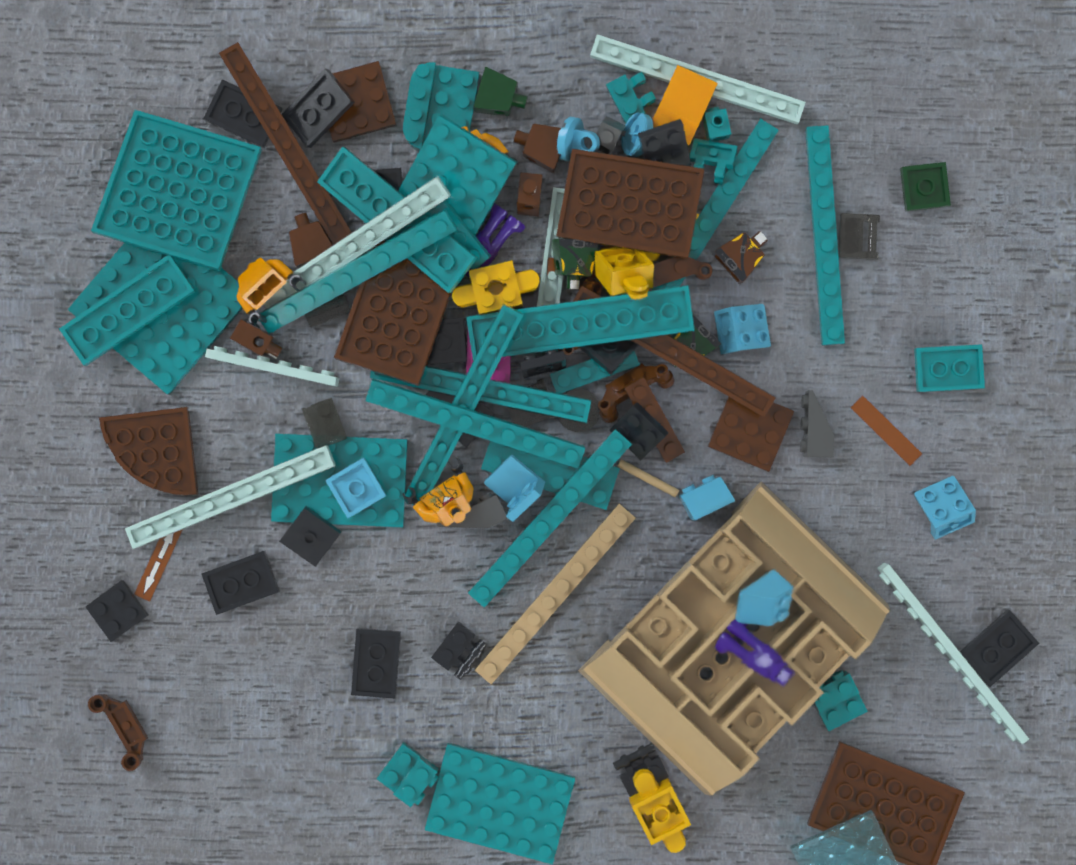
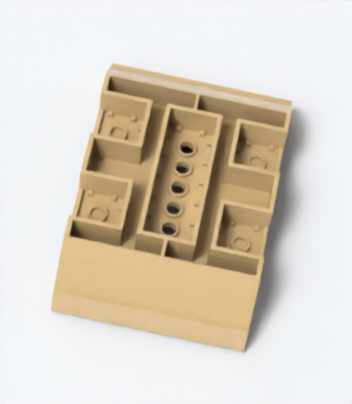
M762 481L731 512L733 515L640 612L611 641L608 639L578 670L706 795H713L715 792L744 776L760 759L756 753L786 722L793 725L824 693L819 687L849 656L856 659L872 643L886 615L890 611L888 603ZM772 570L778 572L793 586L789 614L782 622L778 621L772 626L759 625L755 631L750 632L764 644H769L782 656L783 660L788 663V667L795 672L784 687L747 668L746 665L741 663L743 661L741 658L729 651L727 652L728 658L724 663H718L715 659L718 653L715 650V645L721 634L727 632L732 637L735 636L727 630V627L736 617L740 591ZM743 641L742 646L749 652L755 651ZM708 667L712 670V675L709 679H702L700 677L702 668Z

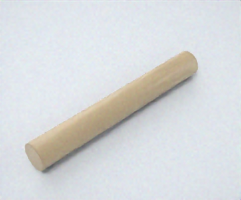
M622 459L617 466L675 498L679 492L677 488Z

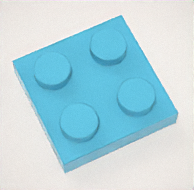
M365 458L358 460L325 480L347 518L354 516L387 496Z

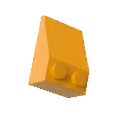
M677 65L654 115L653 128L681 119L684 125L687 144L690 145L718 83Z

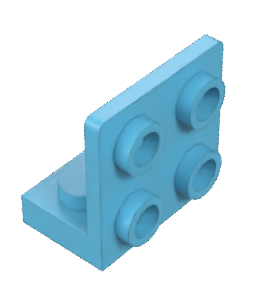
M764 304L734 306L714 311L718 340L721 343V355L771 346Z
M510 455L485 480L484 484L508 503L507 507L509 509L506 517L513 522L541 496L545 481L514 455Z
M955 476L930 485L914 494L931 522V534L935 540L975 522L976 509Z

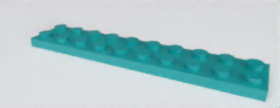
M689 285L648 291L647 297L643 299H631L628 294L515 309L523 313V317L502 357L694 331ZM498 312L466 317L473 361Z

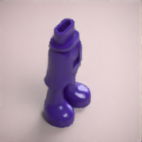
M495 203L490 209L491 216L482 231L479 229L478 234L475 236L491 257L476 269L489 266L495 260L498 251L508 237L514 232L521 233L526 228L524 224L510 215L491 242V235L508 216V212ZM468 270V272H467L465 275L470 278V274H469V270Z
M734 619L728 625L727 630L755 651L749 652L727 632L721 634L715 645V650L721 654H725L728 651L743 660L741 663L746 665L747 668L784 687L795 672L788 667V663L783 660L782 656L769 644H764L747 629V623H741Z

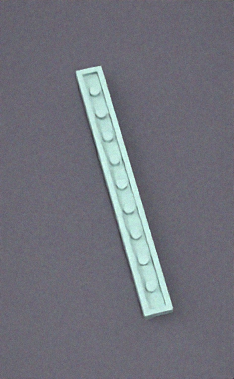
M598 34L590 54V58L633 72H643L646 76L667 83L670 82L677 65L717 82L718 84L712 97L797 125L806 103L805 101Z
M439 176L295 270L293 275L301 276L306 282L305 285L302 281H299L296 287L301 290L348 264L450 197V192ZM289 279L284 286L264 303L266 308L297 292L290 285Z
M325 445L129 526L125 530L132 549H136L335 467L336 464L328 445Z
M886 563L880 565L877 568L881 573L879 574L880 579L886 585L890 584L895 590L892 593L900 603L904 601L908 606L906 610L914 620L918 619L921 622V630L927 637H933L937 642L934 644L937 650L942 655L946 654L949 657V665L956 672L960 671L964 676L962 681L969 689L974 688L978 693L976 698L984 707L988 706L992 711L990 715L995 722L1003 724L1006 728L1004 731L1006 736L1012 742L1016 740L1021 744L1029 740L1027 735L892 567Z

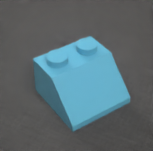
M713 474L702 479L703 484L697 487L692 484L682 489L683 494L679 495L691 520L695 521L735 502L734 497L720 476L715 478Z
M772 570L740 591L735 619L741 623L772 626L778 621L782 622L789 614L793 586L778 572Z

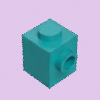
M713 107L707 109V112L702 117L707 141L717 142L729 139L731 129L726 108Z

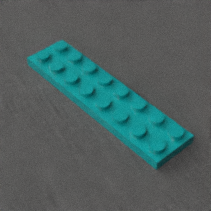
M343 146L317 181L365 223H368L405 198L392 185ZM425 213L385 240H391L430 217ZM449 234L409 256L407 259L446 292L452 293L478 257Z

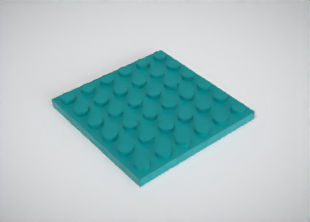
M134 110L91 232L220 271L262 149L256 145Z
M124 243L67 310L77 317L167 255ZM174 258L196 292L113 348L167 395L171 394L206 353V350L212 346L243 309L236 298L239 283L222 267L220 271Z

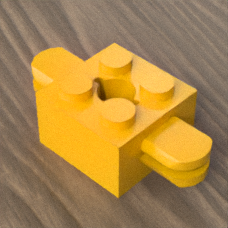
M603 246L601 250L595 251V276L611 296L627 293L631 299L647 297L648 289L653 288L654 264L643 251L612 246Z
M513 261L469 270L471 283L456 287L453 290L452 299L461 308L477 305L479 315L499 312L503 304L513 309L521 308L523 303L520 294L535 291L539 286V276L534 270L515 273Z
M638 770L633 776V783L638 793L629 797V801L650 844L653 845L662 840L667 850L673 853L680 852L686 845V840L681 830L689 827L691 823L669 779L666 778L657 783L650 770Z

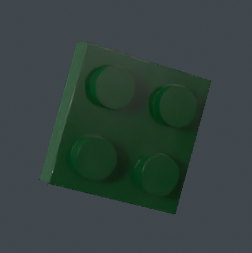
M946 162L900 168L905 212L951 206Z

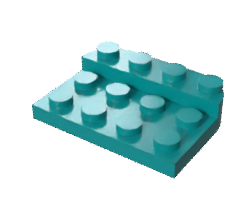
M435 62L417 66L410 80L403 122V133L411 147L418 152L420 151L439 115L446 117L460 127L466 126L470 132L480 72L436 65Z

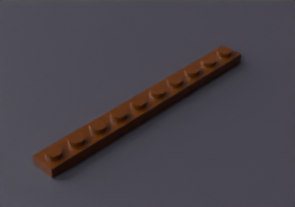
M237 42L219 52V55L332 244H336L352 232L327 190L317 182L319 180L318 175L240 44Z
M582 285L573 301L601 298L602 296ZM669 335L630 339L765 417L776 399L770 393Z

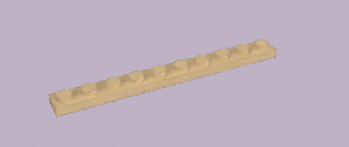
M618 504L475 668V671L492 685L636 518L622 505Z

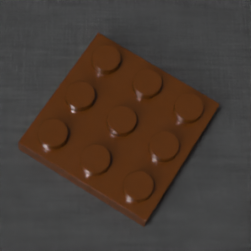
M379 61L332 73L355 101L329 129L333 143L397 126Z
M728 396L707 447L769 472L794 411L773 402L767 414L763 417Z

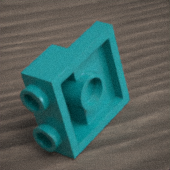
M843 670L833 673L831 679L825 681L819 687L824 693L813 703L827 731H831L868 712L850 673L847 671L843 672Z
M403 742L376 779L393 791L394 796L411 808L414 803L418 806L426 795L423 791L427 785L432 787L439 776L436 773L439 768Z

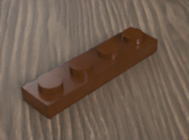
M641 376L625 385L623 388L632 404L634 405L638 402L669 432L656 445L663 460L667 463L685 453L645 378Z

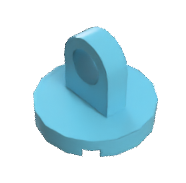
M635 113L628 119L625 124V137L622 136L621 138L624 153L632 157H638L642 154L638 133L653 128V120L644 113Z
M570 116L564 121L567 124L565 128L561 127L557 139L558 154H561V160L570 161L572 149L596 152L599 149L600 139L598 135L592 131L584 130V125L580 118ZM586 137L592 140V147L590 149L584 144Z

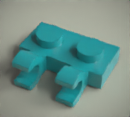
M643 72L634 75L629 80L626 74L606 84V88L625 124L633 114H645L643 108L656 102L652 91L638 99L633 90L646 83Z
M694 138L690 162H694L693 167L704 169V164L716 166L714 182L723 184L726 168L733 169L738 146Z

